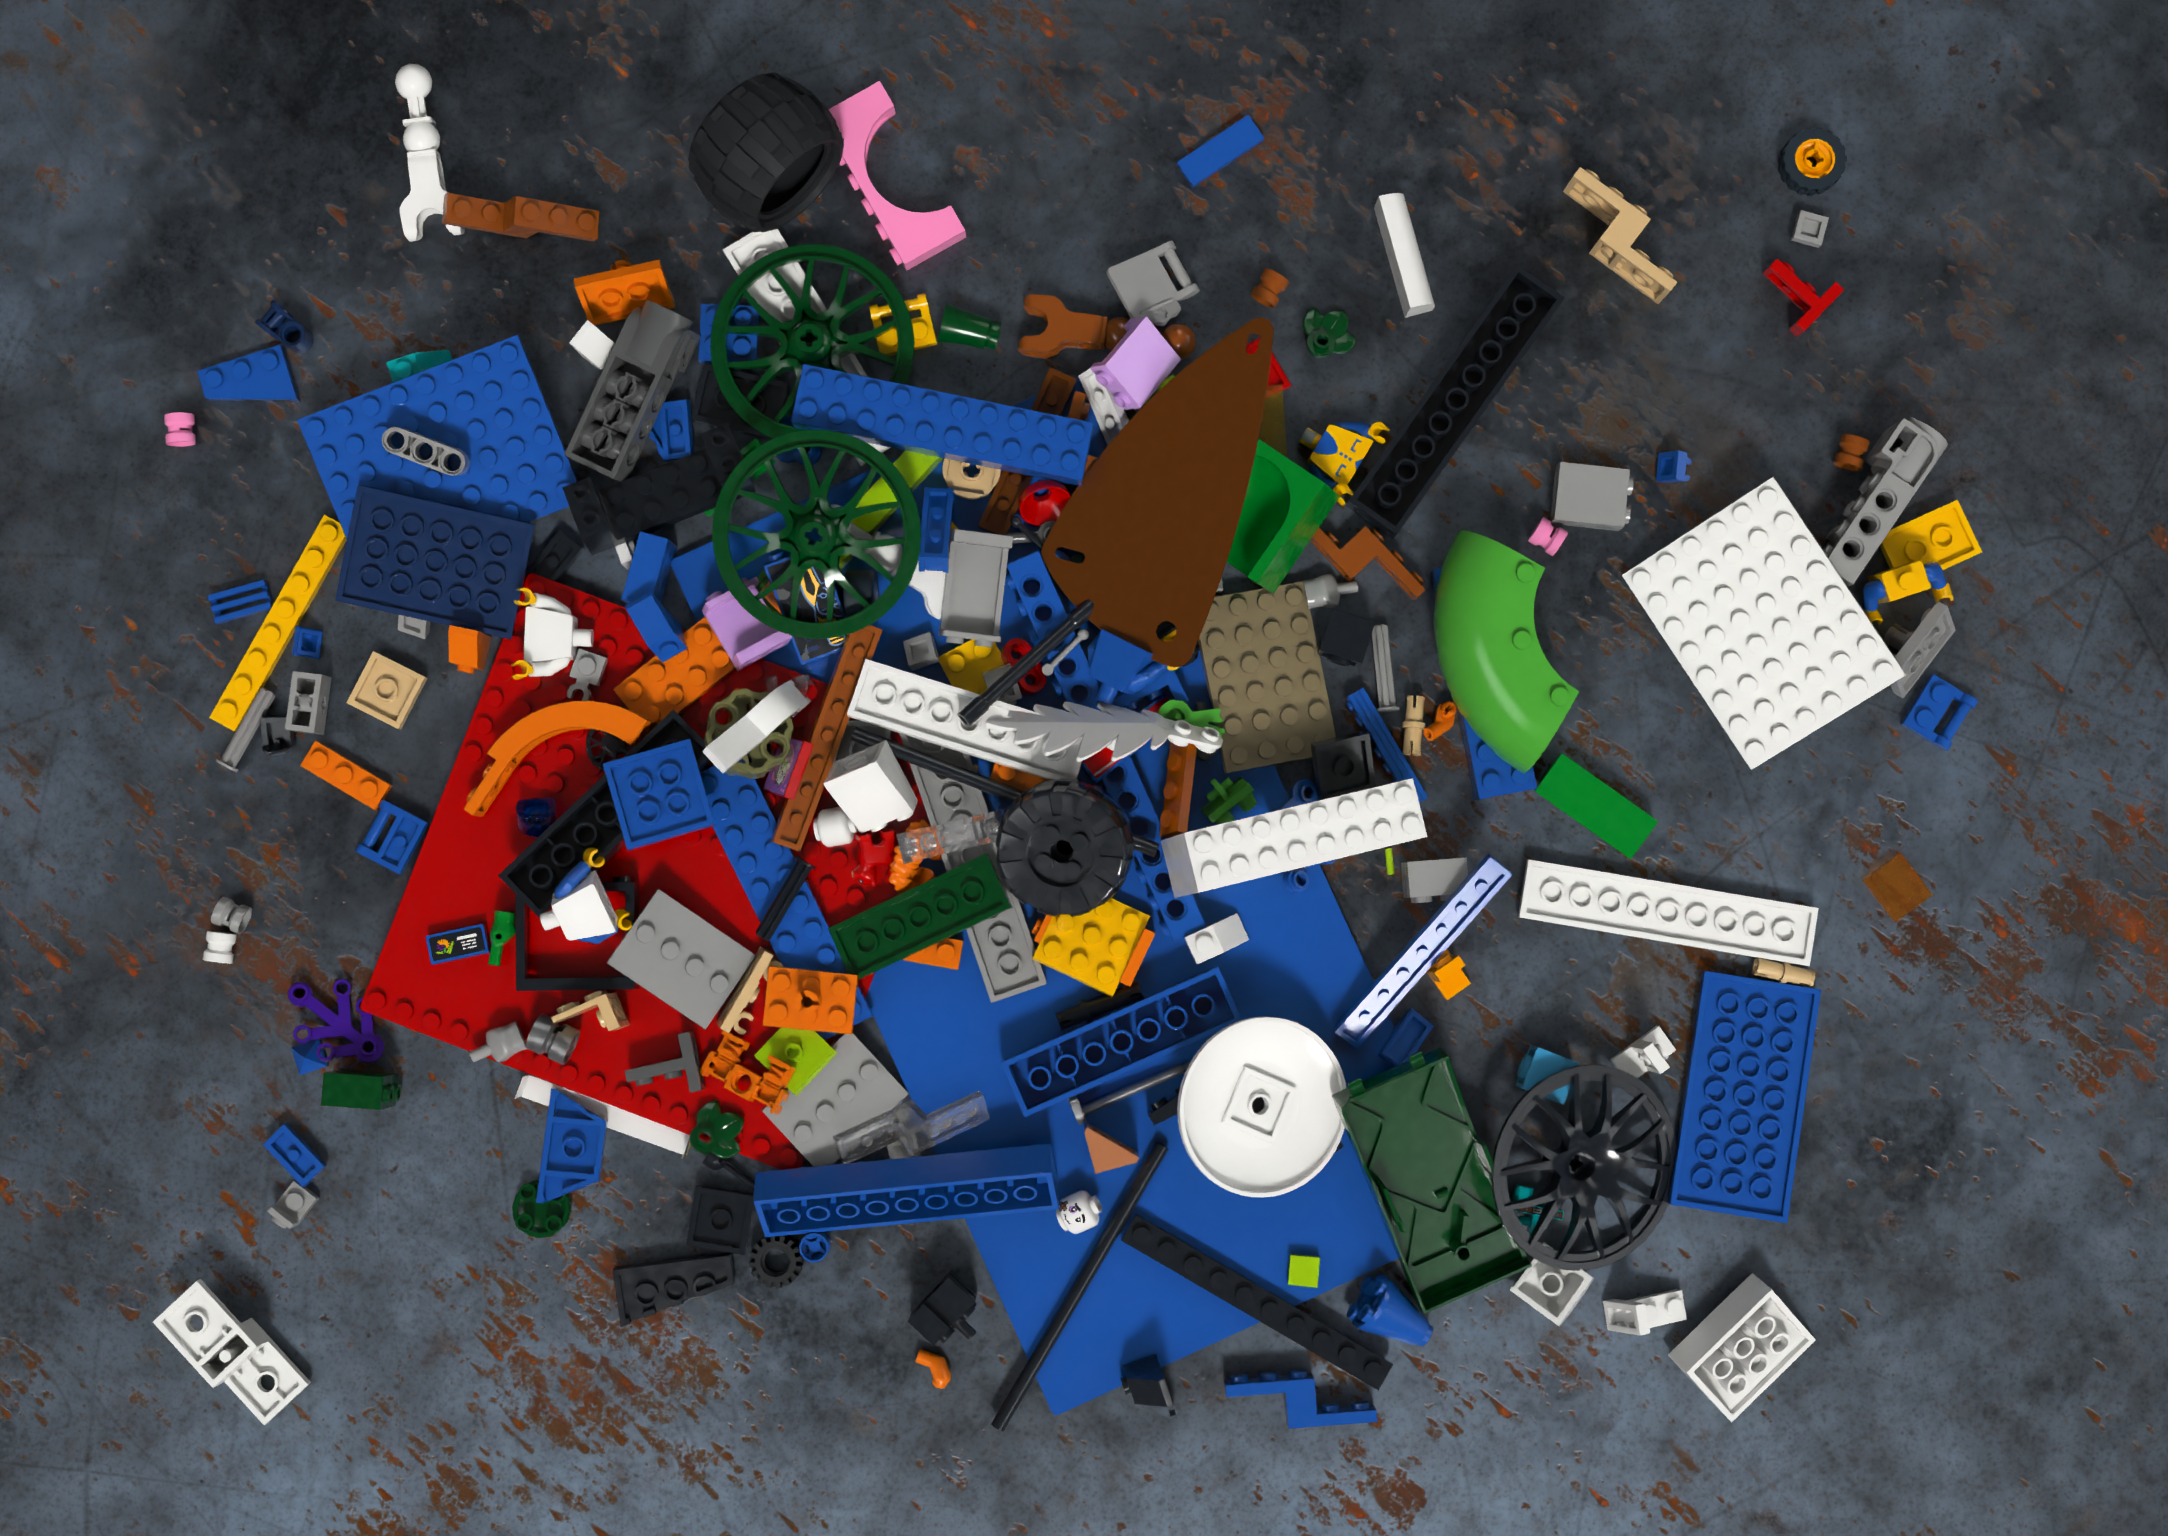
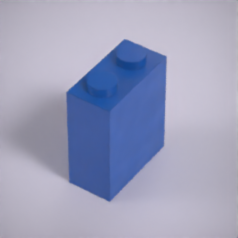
M644 532L639 533L621 598L622 601L629 604L651 591L662 604L672 568L671 561L674 559L677 546L667 538Z

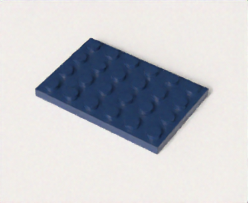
M358 485L335 601L512 639L519 605H516L513 600L520 601L522 591H517L516 589L523 588L536 524Z

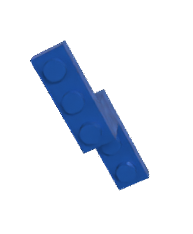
M1307 1370L1289 1371V1375L1278 1376L1277 1372L1260 1373L1259 1378H1248L1247 1374H1235L1230 1376V1380H1224L1226 1397L1284 1393L1288 1429L1378 1422L1377 1410L1374 1405H1369L1368 1401H1354L1348 1407H1339L1338 1403H1326L1321 1405L1322 1409H1317L1315 1380L1312 1374H1307Z

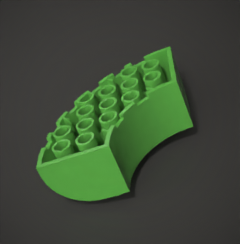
M1460 530L1456 533L1445 556L1435 594L1433 622L1440 669L1457 709L1465 717L1474 733L1503 761L1524 774L1544 752L1580 691L1569 685L1552 668L1537 638L1534 623V601L1545 567L1493 539L1474 532Z

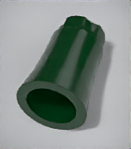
M946 303L937 343H953L995 350L1002 323L990 321L991 318L977 315Z

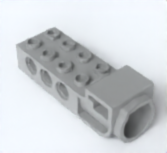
M1913 417L1903 418L1885 429L1865 459V462L1872 466L1871 471L1874 475L1872 477L1868 476L1858 489L1861 492L1860 496L1856 501L1852 500L1846 506L1842 513L1845 518L1839 525L1835 524L1826 536L1829 542L1823 548V551L1847 587L1855 583L1948 446L1946 439L1939 432ZM1895 441L1900 444L1893 451L1889 450Z

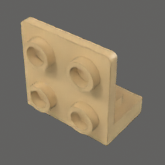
M599 990L585 996L586 1002L581 1005L578 1001L556 1009L558 1014L551 1017L553 1023L562 1022L598 1007L599 1011H596L599 1023L603 1028L607 1027L608 1031L619 1030L630 1025L617 993H607L606 990Z

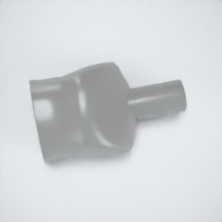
M1332 574L1302 580L1305 587L1308 609L1336 607L1339 605L1340 595L1358 592L1357 581L1338 584Z
M514 1021L506 1026L489 1030L486 1033V1044L469 1051L473 1062L491 1055L500 1063L508 1060L514 1054L526 1050V1042L517 1022Z

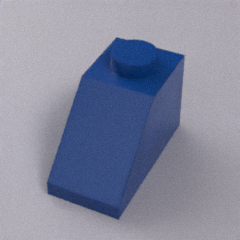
M651 591L625 605L628 614L645 643L662 662L688 648L680 624Z

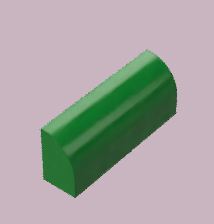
M1563 753L1556 755L1537 783V789H1534L1540 796L1629 859L1633 858L1659 822Z

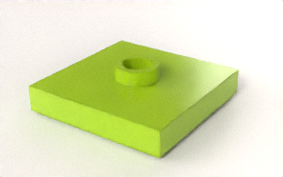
M781 1027L754 1056L768 1070H770V1065H772L769 1063L770 1060L767 1059L769 1055L775 1056L795 1067L796 1070L787 1088L797 1097L838 1053L815 1031Z

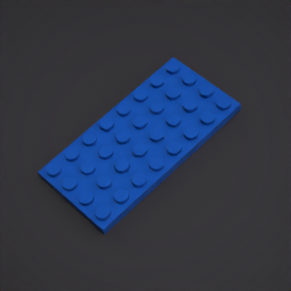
M1702 971L1668 1204L1781 1223L1788 1222L1821 989Z

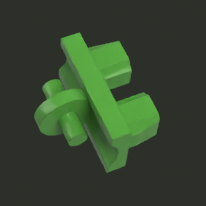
M1242 777L1234 783L1227 778L1221 784L1213 778L1209 782L1214 789L1205 795L1210 802L1200 810L1212 823L1215 822L1217 825L1235 821L1229 810L1236 804H1238L1243 812L1250 811L1255 807L1257 802L1252 794L1254 789Z

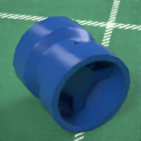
M825 1232L807 1233L799 1245L801 1256L806 1261L812 1263L823 1260L831 1249V1239Z

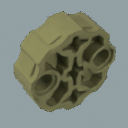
M747 688L732 691L731 695L721 702H716L707 719L708 724L704 737L705 748L748 713L746 705H748L750 711L769 693L753 692ZM725 712L730 716L731 722L726 725L719 724L715 719V715ZM791 716L749 753L751 763H749L748 756L746 755L725 773L730 776H744L751 780L764 777L767 772L776 766H780L791 748L790 741L793 731ZM771 743L778 744L782 749L781 755H770L766 750V746Z

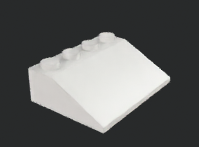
M1751 1273L1668 1356L1707 1398L1733 1422L1815 1339L1774 1291Z

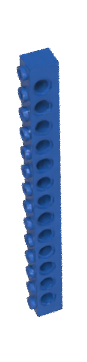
M1036 551L1007 564L1008 573H1006L1005 578L1010 590L1015 588L1020 599L1015 602L1022 617L1028 615L1032 626L1027 628L1034 644L1045 638L1067 617L1039 551ZM1034 580L1038 582L1040 590L1034 595L1027 594L1023 590V586L1027 581ZM1038 608H1049L1052 611L1051 618L1048 621H1039L1035 616ZM1075 631L1064 639L1061 647L1054 648L1042 659L1043 665L1050 664L1077 637ZM1078 643L1054 667L1053 673L1056 679L1051 681L1057 696L1063 695L1066 702L1080 704L1101 711L1097 708V705L1102 701L1096 698L1100 687L1096 679L1089 676V663L1080 643ZM1064 660H1071L1075 663L1076 670L1070 675H1064L1059 670L1060 663ZM1077 686L1084 687L1088 692L1087 698L1082 702H1077L1071 697L1072 689ZM1129 757L1118 766L1123 770V779L1119 782H1111L1106 775L1101 779L1104 785L1101 788L1112 795L1111 799L1119 807H1121L1119 797L1123 793L1132 794L1136 800L1135 806L1131 809H1124L1130 822V829L1133 821L1143 820L1147 824L1148 830L1142 837L1160 843L1158 847L1160 856L1155 863L1146 862L1143 858V853L1134 850L1133 856L1136 857L1139 864L1135 871L1141 884L1147 883L1151 890V894L1147 895L1153 911L1159 909L1163 917V921H1160L1159 924L1165 938L1171 936L1173 941H1177L1206 928V924L1192 894L1174 898L1172 885L1167 890H1160L1155 885V878L1158 874L1166 873L1169 875L1161 845V840L1167 838L1159 836L1160 821L1131 757ZM1172 900H1178L1183 904V913L1178 917H1172L1167 912V905Z

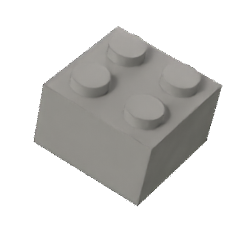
M1467 857L1400 863L1403 898H1411V903L1433 902L1432 896L1440 895V901H1446L1468 877Z

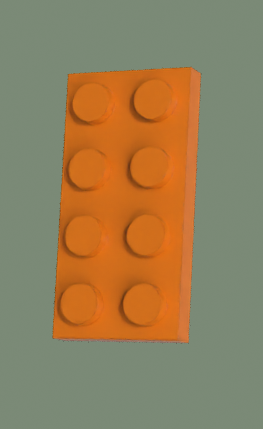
M705 617L683 633L687 649L665 662L654 656L613 689L629 710L655 722L652 729L671 711L675 710L677 714L681 713L736 669Z

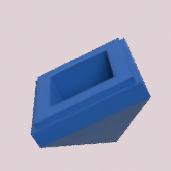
M296 626L292 655L319 659L323 631Z
M320 1039L291 1047L299 1075L329 1066L328 1062H323L317 1057L316 1049L322 1044ZM324 1049L320 1052L322 1057H326Z

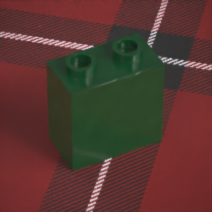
M346 1069L324 1072L321 1106L382 1110L396 1106V1101L400 1100L401 1084L398 1083V1073Z

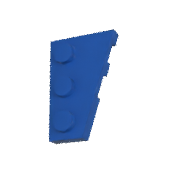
M281 345L197 371L204 396L208 400L300 401L284 347Z

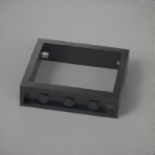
M630 876L613 877V882H602L605 892L625 891V910L630 913L625 919L631 921L633 925L639 916V883L631 882ZM516 894V991L640 989V985L628 977L528 978V906Z

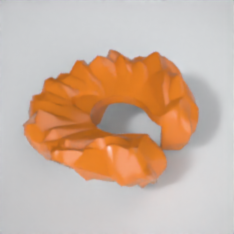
M921 820L920 823L911 822L910 826L905 830L906 833L901 834L903 839L900 840V845L894 849L896 854L893 857L894 861L890 864L891 877L888 880L895 885L894 889L899 893H904L936 877L931 869L919 867L924 856L933 860H942L932 828L925 820Z

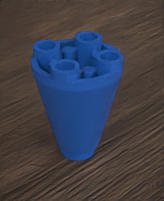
M1383 1274L1375 1278L1367 1276L1360 1286L1361 1293L1356 1302L1351 1304L1347 1311V1318L1352 1320V1324L1362 1331L1410 1345L1424 1346L1432 1336L1433 1327L1395 1283Z

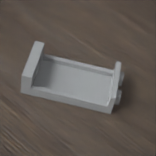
M958 529L951 530L948 556L949 573L945 574L939 636H946V642L963 644L964 639L975 640V646L991 648L993 642L1001 643V637L999 636L1008 551L1012 548L1013 536Z

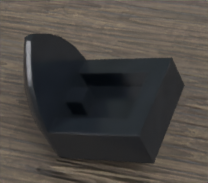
M287 714L263 715L260 717L263 741L262 750L269 756H283L296 745L294 731L285 730Z

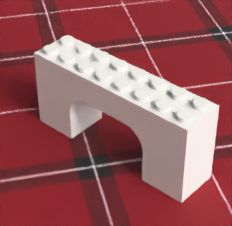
M1411 778L1185 832L1161 840V845L1174 898L1428 836L1414 780Z

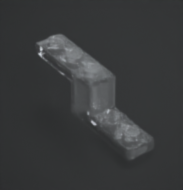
M1008 808L896 834L903 864L996 842L1000 822Z
M978 1090L927 1115L913 1100H910L833 1136L840 1161L843 1164L858 1160L896 1141L912 1157L990 1120L984 1095Z

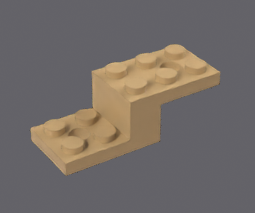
M1580 167L1563 192L1609 225L1589 254L1659 304L1673 289L1677 281L1673 279V274L1669 270L1661 266L1658 268L1651 263L1646 253L1639 249L1634 250L1631 248V245L1651 220L1646 216L1647 212L1639 205H1631L1623 199V194L1616 188L1611 186L1608 188L1601 183L1596 173Z

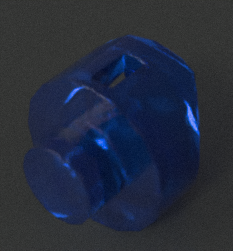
M553 798L519 800L516 805L519 830L525 835L539 837L557 820L555 800Z

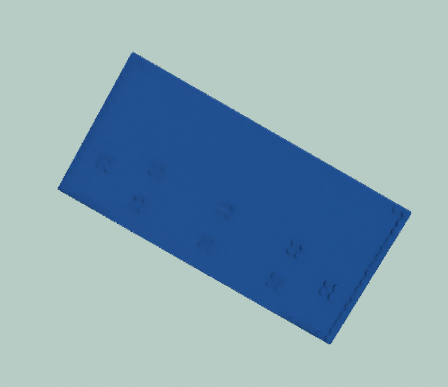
M1078 376L1075 377L1077 382L1061 415L1063 417H1068L1075 391L1085 393ZM1037 395L1013 405V407L1031 410ZM1090 405L1086 421L1094 423V431L1089 455L1099 458L1107 448V443ZM898 458L891 460V462L894 463ZM944 459L912 493L917 504L920 525L924 488H948L942 470ZM970 464L969 467H964V472L968 473V477L973 478L975 474L980 473V469L976 468L975 464ZM871 470L831 487L828 493L830 504L845 506L854 497ZM876 472L867 491L881 477V475L878 472ZM1033 476L1030 485L1044 478ZM1062 483L1068 489L1070 496H1072L1077 486ZM1038 490L1034 493V496H1044L1049 490ZM993 491L989 496L975 500L964 499L954 493V508L952 509V522L959 530L990 533L979 528L978 524ZM810 497L798 502V504L805 506ZM900 508L878 529V532L881 533L880 535H890L895 538L904 537V526ZM1018 509L1016 516L1021 518L1022 524L1029 531H1038L1041 526L1027 523L1021 517ZM776 512L745 526V528L764 532H779L786 527L783 515ZM1011 526L1008 532L1022 531L1019 528ZM816 528L812 532L806 533V536L810 538V541H813V544L816 541H822V537L818 534ZM737 532L729 533L730 550L735 565L769 543L768 541ZM713 541L678 556L671 561V567L696 622H699L705 617L702 613V609L705 603H707L705 599L717 591H721L722 594L729 591L716 563ZM1034 543L1012 544V548L1008 551L1007 564L1036 551H1039L1041 555V550ZM1064 547L1057 549L1063 551L1070 558L1069 561L1081 564L1085 560V555L1082 552ZM779 548L768 552L739 569L737 572L741 579L746 577L747 580L758 577L764 569L765 562L769 561L768 556L783 551V549ZM854 556L841 571L844 575L847 571H875L880 597L891 582L864 560ZM1047 569L1068 615L1076 607L1064 594ZM835 580V586L844 607L843 587ZM1006 580L999 630L1001 643H995L1000 652L1002 647L1014 638L1025 640L1033 648L1039 642L1034 644L1027 627L1032 626L1028 615L1022 617L1015 602L1020 599L1016 588L1010 590ZM1030 580L1024 584L1023 590L1029 595H1034L1040 590V585L1038 582ZM908 585L896 604L879 618L877 622L871 624L882 629L871 661L951 685L940 662L914 671L908 666L903 644L905 640L931 632L934 636L938 657L962 645L946 642V636H939L940 620L928 614L922 594ZM1040 607L1036 610L1035 616L1039 621H1048L1052 616V611L1047 607ZM1089 620L1080 628L1074 630L1076 636H1078L1077 634L1080 629H1086L1089 632V637L1079 642L1087 661V648L1101 632ZM791 639L787 645L761 659L829 684L841 651L801 665ZM1064 640L1056 648L1061 647L1064 643ZM1199 650L1198 657L1193 663L1185 667L1180 666L1174 670L1189 699L1187 705L1192 712L1195 711L1196 702H1206L1207 710L1211 709ZM1011 651V656L1014 659H1018V654ZM1041 660L1039 663H1040L1041 667H1043L1044 665H1043V662H1042V660ZM1064 660L1060 663L1059 670L1064 675H1070L1076 670V665L1071 660ZM1052 673V675L1046 676V684L1038 693L1026 695L1021 692L1022 698L1016 700L1017 703L1014 706L1034 711V705L1039 704L1064 710L1063 704L1066 700L1063 695L1057 696L1051 682L1056 679L1054 673ZM1025 677L1026 683L1032 685V680L1029 677ZM1096 679L1099 687H1101L1103 682ZM1077 686L1071 691L1072 699L1077 702L1084 701L1088 696L1087 690L1081 686ZM1168 688L1163 689L1164 693L1173 700ZM1118 691L1116 697H1118V696H1120V695H1122V694H1124V693ZM1146 697L1138 701L1139 707L1132 711L1139 713L1155 700L1149 702ZM1168 738L1156 750L1150 748V741L1130 756L1159 821L1163 810V790L1166 785L1167 760L1171 743ZM1219 748L1217 753L1209 760L1201 761L1196 757L1187 832L1217 825L1215 822L1212 823L1200 810L1210 802L1205 795L1214 789L1209 782L1213 778L1221 784L1227 778L1234 783L1242 777L1254 789L1252 794L1257 802L1255 807L1250 811L1243 812L1238 804H1236L1229 810L1235 821L1269 813L1280 808L1289 800V797L1275 766L1270 765L1224 774ZM969 755L973 766H979L978 774L990 778L995 763ZM1080 767L1077 779H1082V782L1092 786L1095 784L1100 787L1104 786L1101 780L1094 784L1082 767ZM1116 767L1107 774V778L1111 782H1119L1124 777L1123 770L1120 767ZM982 791L997 835L1000 822L1012 802ZM1123 793L1119 797V804L1122 808L1131 809L1135 806L1136 800L1132 794ZM1138 819L1132 822V833L1139 836L1147 833L1148 827L1143 820ZM1158 850L1155 857L1143 853V858L1148 863L1157 862L1160 856ZM924 856L919 864V867L931 869L936 877L946 873L943 860H933ZM1133 856L1129 874L1119 891L1112 898L1149 915L1150 918L1145 929L1156 933L1132 982L1138 981L1144 998L1218 966L1242 1020L1264 1016L1277 1017L1293 1021L1308 1028L1318 1035L1335 1055L1342 1069L1347 1088L1349 1087L1348 1083L1355 1079L1361 1078V1081H1364L1392 1069L1390 1065L1377 1056L1395 1029L1389 1014L1358 1049L1334 1031V1027L1374 982L1319 863L1305 867V872L1309 877V884L1302 892H1288L1283 886V876L1286 872H1281L1192 894L1206 927L1237 913L1249 938L1248 941L1222 954L1196 964L1184 937L1177 941H1173L1171 936L1165 938L1159 924L1160 921H1163V917L1159 909L1153 911L1147 897V895L1151 894V890L1147 883L1141 884L1135 871L1139 864L1136 857ZM1160 873L1156 876L1155 885L1158 889L1167 890L1171 886L1168 874ZM1297 876L1296 881L1300 885V877ZM1019 900L1036 950L1039 943L1034 941L1036 935L1032 933V930L1038 918L1045 919L1046 915L1037 912L1038 909L1030 904H1023ZM1178 900L1170 901L1167 905L1168 914L1172 917L1180 916L1183 913V904ZM966 930L949 937L964 941L959 970L900 960L875 972L866 1000L935 1154L1051 1144L1058 1178L1059 1203L1062 1198L1081 1190L1087 1191L1091 1196L1095 1195L1101 1203L1102 1212L1099 1213L1098 1225L1079 1234L1063 1230L1056 1216L1057 1209L965 1218L1028 1360L1156 1141L1169 1148L1036 1376L1054 1415L1064 1413L1122 1386L1120 1378L1125 1376L1122 1365L1156 1354L1160 1367H1164L1260 1322L1121 1241L1135 1214L1294 1306L1398 1259L1345 1129L1340 1140L1344 1147L1333 1154L1329 1162L1314 1178L1293 1191L1273 1197L1261 1198L1242 1196L1216 1185L1200 1172L1189 1157L1182 1142L1178 1125V1114L1155 1126L1149 1118L1148 1113L1152 1111L1150 1108L1151 1104L1162 1097L1169 1100L1177 1095L1175 1089L1181 1086L1185 1073L1086 1114L1087 1122L1080 1125L1077 1123L1068 1099L1024 1118L1002 1068L1001 1061L1086 1024L1087 1021H1083L1061 1030L1055 1013L1080 1004V1000L1084 999L1086 1002L1105 993L1041 964L1047 984L991 1003ZM1119 982L1116 990L1127 985ZM1124 1005V1006L1119 1007V1008H1117V1009H1114V1010H1111V1011L1106 1012V1013H1104V1014H1101V1015H1099V1016H1096V1017L1092 1018V1020L1098 1019V1018H1100V1017H1102V1016H1104V1015H1107V1014H1109V1013H1111V1012H1114V1011H1116V1010H1118V1009H1120V1008H1123V1007H1125V1006H1127V1005ZM1213 1035L1077 1094L1080 1105L1089 1103L1180 1063L1184 1065L1191 1062L1197 1051ZM1089 1123L1139 1153L1137 1163L1095 1174L1084 1133L1086 1124ZM1290 1254L1320 1257L1318 1288L1287 1284Z

